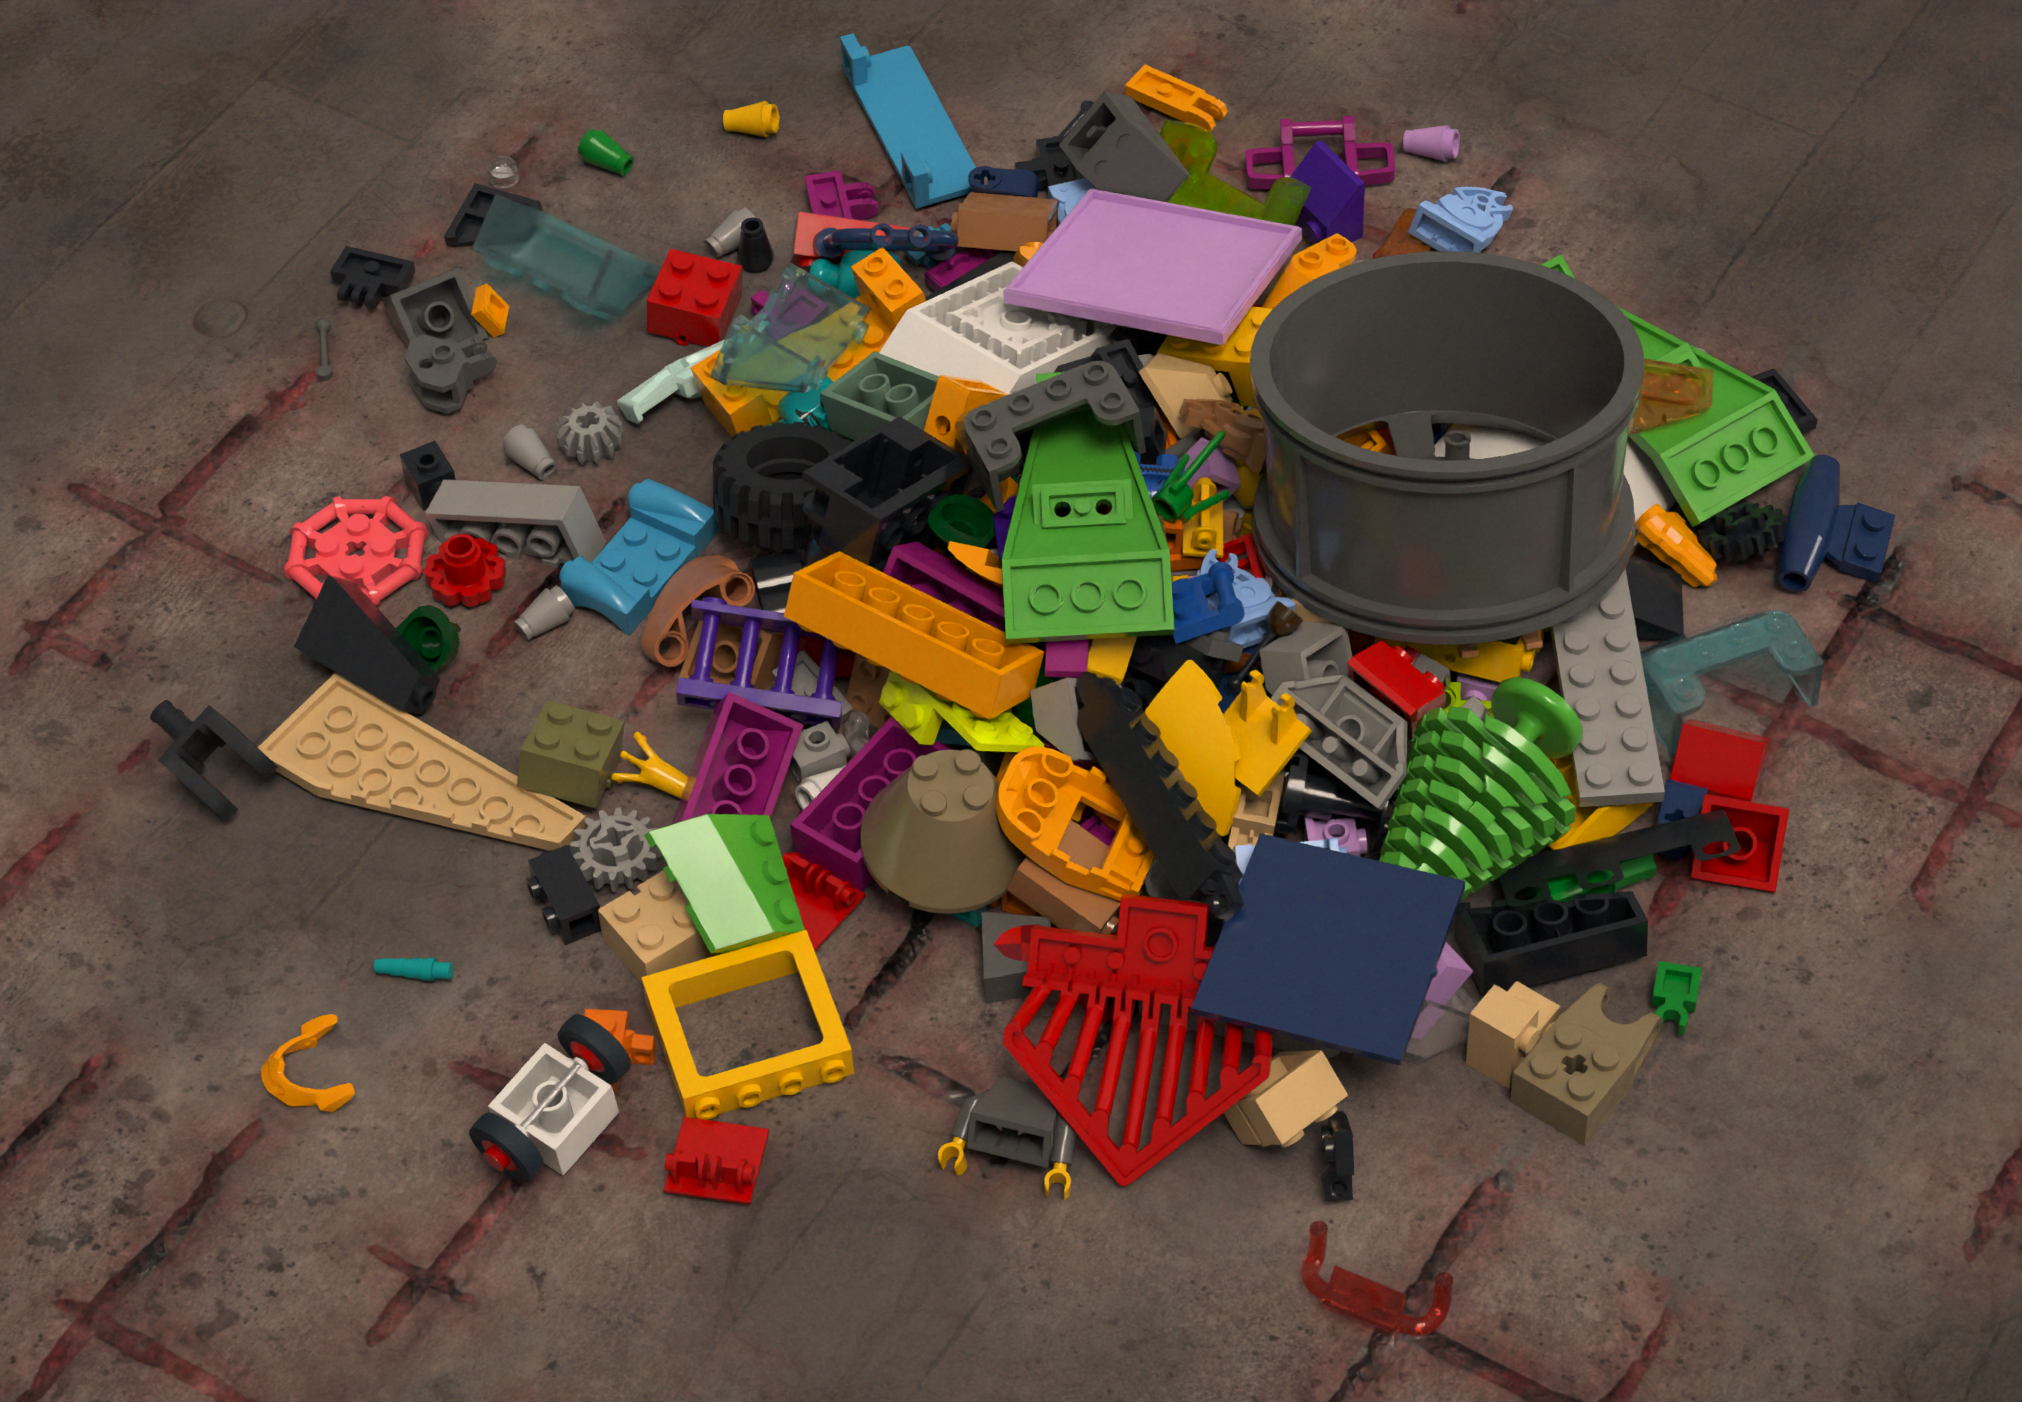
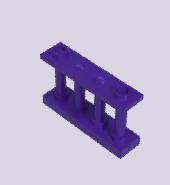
M704 597L702 601L692 599V619L703 621L694 674L690 675L689 679L678 678L676 689L678 705L713 710L729 691L796 722L818 725L828 721L832 728L840 729L842 702L835 701V697L832 696L840 648L835 646L832 640L818 633L801 629L798 623L784 617V613L727 605L725 600L715 597ZM719 624L743 627L735 679L730 681L729 685L714 683L713 679L710 678ZM759 630L784 633L775 687L770 688V691L754 689V685L751 684ZM800 636L824 639L816 693H812L811 697L794 695L795 692L791 690Z

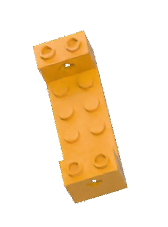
M883 247L851 266L860 293L859 297L758 361L741 370L729 354L721 348L691 367L705 406L732 438L741 431H750L754 426H765L781 420L777 411L778 404L789 393L787 388L796 380L802 377L809 379L815 375H826L835 382L874 351L879 353L905 312L926 301L923 291Z

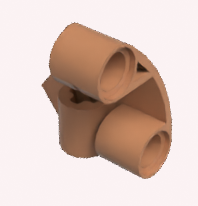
M720 555L697 557L683 565L664 586L648 617L641 641L644 654L650 660L667 667H675L681 664L688 654V640L682 611L692 602V599L695 600L697 598L699 601H702L704 597L720 598L725 600L727 605L743 607L752 600L755 593V585L752 578L748 574L740 572L733 560ZM669 637V650L665 654L660 655L659 645L663 639Z

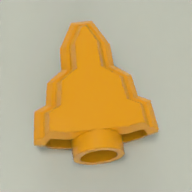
M1655 504L1636 521L1635 528L1638 530L1635 539L1643 547L1653 552L1662 562L1668 564L1677 573L1681 574L1682 578L1694 588L1701 585L1712 586L1717 581V574L1715 573L1716 562L1698 543L1696 535L1689 529L1686 521L1677 512H1666L1659 504Z

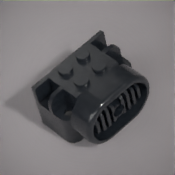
M899 416L861 439L854 440L849 446L837 453H831L823 461L805 470L801 479L816 487L815 491L809 493L804 498L802 507L803 512L808 516V522L812 525L804 557L805 567L840 551L883 572L893 546L919 542L930 549L934 538L927 522L928 516L946 496L955 494L967 495L974 470L968 458Z

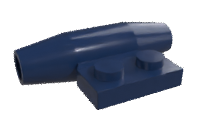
M1816 455L1812 457L1792 493L1785 519L1787 525L1784 531L1785 541L1780 542L1778 576L1780 585L1792 592H1803L1810 587L1825 556L1839 567L1838 570L1877 583L1882 573L1895 515L1858 502L1856 505H1839L1840 464L1831 456Z

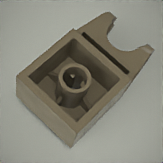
M1602 983L1591 987L1559 1016L1515 1069L1512 1077L1510 1098L1512 1104L1584 1146L1632 1088L1633 1081L1654 1046L1662 1025V1017L1653 1012L1642 1016L1639 1020L1630 1024H1618L1610 1021L1603 1012L1610 1000L1609 992L1611 988Z

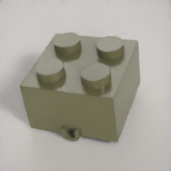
M546 700L520 750L517 787L596 808L605 789H611L614 781L611 779V775L615 773L614 771L621 758L620 752L622 750L625 721L575 708L564 703Z

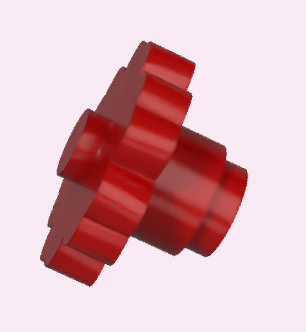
M467 534L453 535L446 542L442 543L439 546V554L430 555L426 559V567L424 569L426 584L431 587L433 597L436 600L442 601L447 606H454L462 602L467 607H473L479 603L489 601L492 597L491 590H497L504 586V578L507 573L505 561L499 557L496 545L488 543L483 538L474 539Z

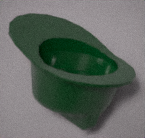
M955 494L946 496L930 512L927 519L928 525L932 530L934 542L947 558L949 556L955 557L948 550L950 541L985 548L996 535L993 511L980 500L966 495Z
M431 605L420 606L396 627L434 672L449 665L458 654L460 645L458 633L461 631V628L457 623L450 622L447 615L437 607Z

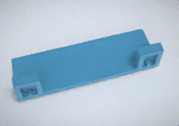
M854 33L841 36L843 71L915 208L917 209L972 192V188L968 183V175L976 166L912 48L904 46L870 56L866 46H860Z

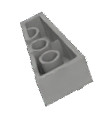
M443 480L425 512L439 541L446 542L453 535L467 534L474 539L483 538L488 543L496 545L498 550L505 553L507 557L521 559L523 554L542 558V565L558 568L560 563H566L569 560L573 561L578 556H583L592 562L602 551L606 543L604 535L580 486Z

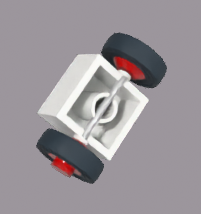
M574 1014L561 1026L557 1033L561 1046L573 1060L544 1043L488 1105L490 1113L483 1114L469 1131L473 1144L484 1156L485 1160L492 1167L518 1182H529L540 1171L543 1163L564 1176L619 1113L613 1088L610 1084L619 1081L631 1066L630 1057L621 1043L607 1029L586 1016Z

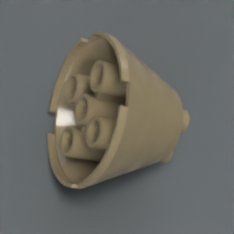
M970 749L961 751L940 750L928 755L919 756L911 767L877 793L865 812L860 834L861 852L865 865L873 879L887 893L892 891L909 901V906L933 913L953 914L973 911L989 905L1008 892L1006 889L1012 877L1027 857L1008 839L1000 826L996 812V792L1000 782L981 762L980 756L975 751Z

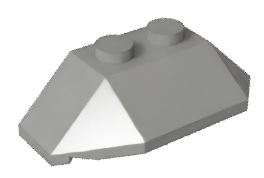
M1344 674L1312 678L1298 682H1282L1271 699L1281 706L1283 704V700L1280 698L1282 694L1288 693L1295 698L1293 709L1298 720L1312 730L1299 748L1375 807L1382 810L1406 777L1407 721Z

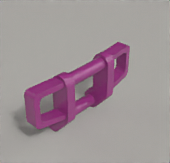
M1342 116V120L1291 122V119H1280L1281 147L1248 149L1245 152L1247 186L1251 189L1284 190V184L1295 171L1292 137L1342 135L1344 163L1365 185L1390 183L1395 180L1393 145L1388 142L1355 143L1354 116ZM1384 158L1387 167L1358 171L1357 159ZM1281 162L1283 174H1257L1253 170V165Z

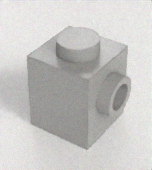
M828 721L801 731L788 769L797 784L801 785L803 778L847 765L846 757L851 755L849 745L843 734L839 733L836 735Z

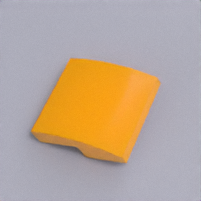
M949 542L948 550L959 561L982 579L1003 589L1002 561L993 552L981 547Z

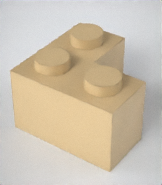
M1518 981L1508 991L1494 984L1470 1013L1466 1064L1506 1088L1511 1089L1513 1072L1559 1018L1560 1005Z

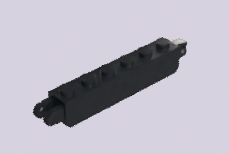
M1087 671L1086 673L1082 672V675H1079L1077 683H1075V689H1077V693H1079V697L1084 704V707L1078 712L1077 726L1179 898L1209 905V910L1217 919L1230 920L1235 912L1244 905L1236 885L1244 875L1235 862V853L1222 841L1216 831L1217 824L1215 820L1204 811L1197 799L1198 793L1196 789L1186 781L1178 768V759L1167 750L1160 738L1161 732L1159 728L1149 720L1141 707L1143 705L1141 698L1129 688H1120L1116 685L1114 679L1100 677L1098 680L1099 677L1096 674Z

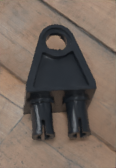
M169 700L161 702L150 715V719L157 723L174 740V743L158 761L227 822L234 816L238 808L200 773L205 767L203 762L218 746L223 748L227 743L265 778L272 775L278 768L239 729L210 705L194 721L185 716L182 710L176 709Z

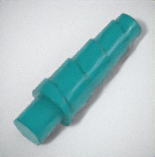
M433 957L412 959L382 958L375 959L374 972L377 974H390V976L420 979L421 981L451 980L454 973V965L451 962H438V959Z

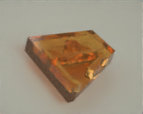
M1644 359V377L1639 404L1633 418L1629 422V433L1636 434L1707 412L1712 406L1713 370Z

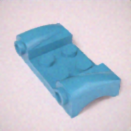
M652 479L636 483L631 488L628 494L631 518L592 562L583 556H578L573 561L569 560L563 565L559 576L562 590L574 607H588L602 613L627 635H631L652 611L658 596L672 576L683 565L697 558L719 532L714 509Z

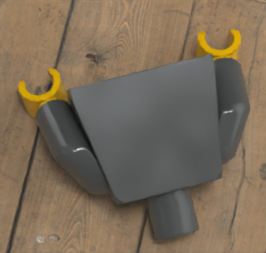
M1031 1077L1026 1082L1010 1078H1000L990 1090L983 1091L966 1099L950 1134L954 1137L953 1141L944 1144L938 1151V1159L942 1170L945 1169L949 1159L958 1157L954 1165L956 1175L959 1176L966 1171L968 1163L963 1149L967 1143V1148L1046 1168L1049 1166V1163L1054 1164L1053 1170H1050L1045 1176L1044 1194L1048 1198L1049 1187L1053 1183H1061L1065 1186L1064 1200L1069 1197L1071 1193V1178L1066 1170L1067 1166H1072L1076 1132Z

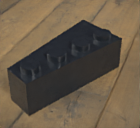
M1633 891L1576 895L1574 901L1566 902L1553 900L1551 896L1536 902V904H1525L1516 907L1507 905L1506 900L1491 901V907L1471 908L1470 902L1459 903L1455 914V940L1467 965L1473 970L1472 975L1484 997L1494 984L1508 991L1516 981L1526 987L1645 957L1647 956L1648 920Z

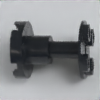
M1297 750L1289 760V763H1292L1290 771H1285L1277 817L1285 818V820L1280 819L1278 821L1276 832L1293 835L1299 815L1328 821L1331 820L1332 813L1373 820L1371 850L1376 851L1379 845H1383L1388 833L1387 826L1390 817H1386L1388 804L1395 801L1399 787L1383 809L1380 810L1356 791L1337 788L1338 779L1307 774L1309 755Z

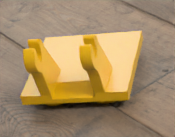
M1253 670L1249 673L1252 681L1250 683L1242 682V691L1223 716L1227 725L1235 727L1240 746L1241 758L1235 762V778L1261 797L1312 730L1298 720L1293 709L1295 698L1288 693H1284L1280 696L1283 704L1281 706L1266 695L1262 685L1264 675L1257 670Z

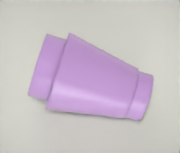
M1449 125L1406 130L1404 133V152H1411L1412 154L1447 162L1449 158L1456 159L1459 152L1458 129H1451Z

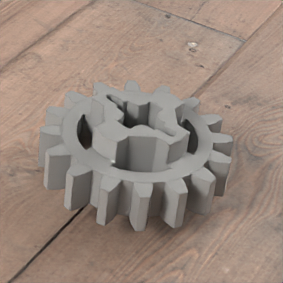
M621 807L615 809L613 816H608L604 810L599 811V820L594 821L588 817L584 819L586 830H574L576 841L570 842L571 853L586 881L593 879L595 889L599 890L605 883L610 884L612 892H616L621 883H625L629 889H633L634 879L638 878L645 882L648 880L647 869L657 870L659 868L657 858L662 857V854L657 846L651 848L644 837V834L658 828H652L649 817L639 821L637 810H632L628 816L622 815Z

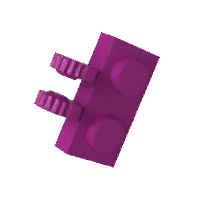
M841 170L804 176L811 213L848 219L853 218L855 220L873 218L878 213L877 201L872 199L875 197V191L870 183L857 182L844 185Z

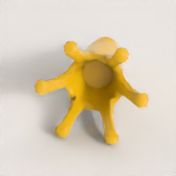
M635 732L634 738L649 759L643 761L628 754L626 751H621L620 757L630 761V764L638 766L641 769V773H613L611 779L617 781L618 784L634 782L650 785L681 799L689 776L663 761L649 746L646 736L641 735L640 732Z

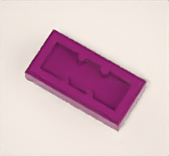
M968 247L924 273L925 283L934 291H937L999 254V252L994 249Z

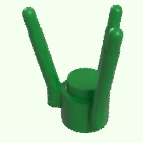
M1220 430L1181 475L1190 460V456L1184 454L1161 489L1152 496V502L1157 515L1163 516L1165 521L1173 523L1180 518L1182 522L1187 523L1194 515L1230 496V492L1224 490L1191 506L1194 493L1190 486L1186 484L1224 439L1226 433L1223 430Z

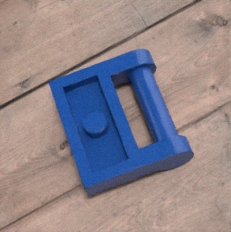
M1217 562L1209 568L1206 574L1190 579L1182 578L1172 582L1175 629L1173 637L1176 644L1235 625L1244 618V607L1242 602L1236 598L1232 585L1234 574L1228 563ZM1217 592L1220 600L1217 609L1210 611L1206 595Z

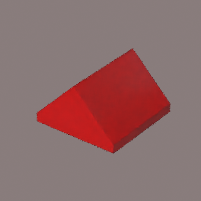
M1688 719L1682 726L1670 779L1709 788V795L1752 802L1771 738Z
M1704 794L1701 814L1725 809L1741 849L1735 854L1706 861L1698 860L1694 854L1691 878L1776 892L1790 808ZM1724 841L1713 842L1703 848V852L1706 854H1719L1728 850L1730 844Z

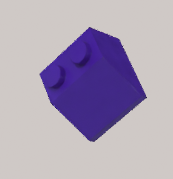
M1320 140L1313 145L1284 184L1283 213L1288 221L1294 222L1298 227L1302 228L1311 244H1316L1336 233L1345 237L1350 242H1354L1363 237L1365 183Z

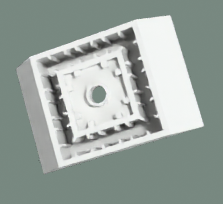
M1012 261L908 309L879 353L937 376L946 375L981 380L1007 394H1011L1036 384V374L1053 373L1059 365L1089 357L1096 348L1111 344L1108 337L1116 327H1119L1128 335L1132 333V330L1126 326L1004 303L1003 291L1023 268Z

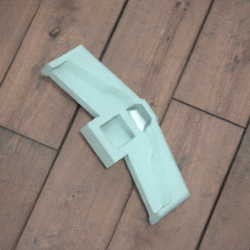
M740 332L698 352L680 358L665 366L660 372L617 401V404L629 421L638 424L643 421V413L672 393L690 399L700 397L701 394L691 367L721 348L734 361L749 354L761 356L766 353L761 339Z

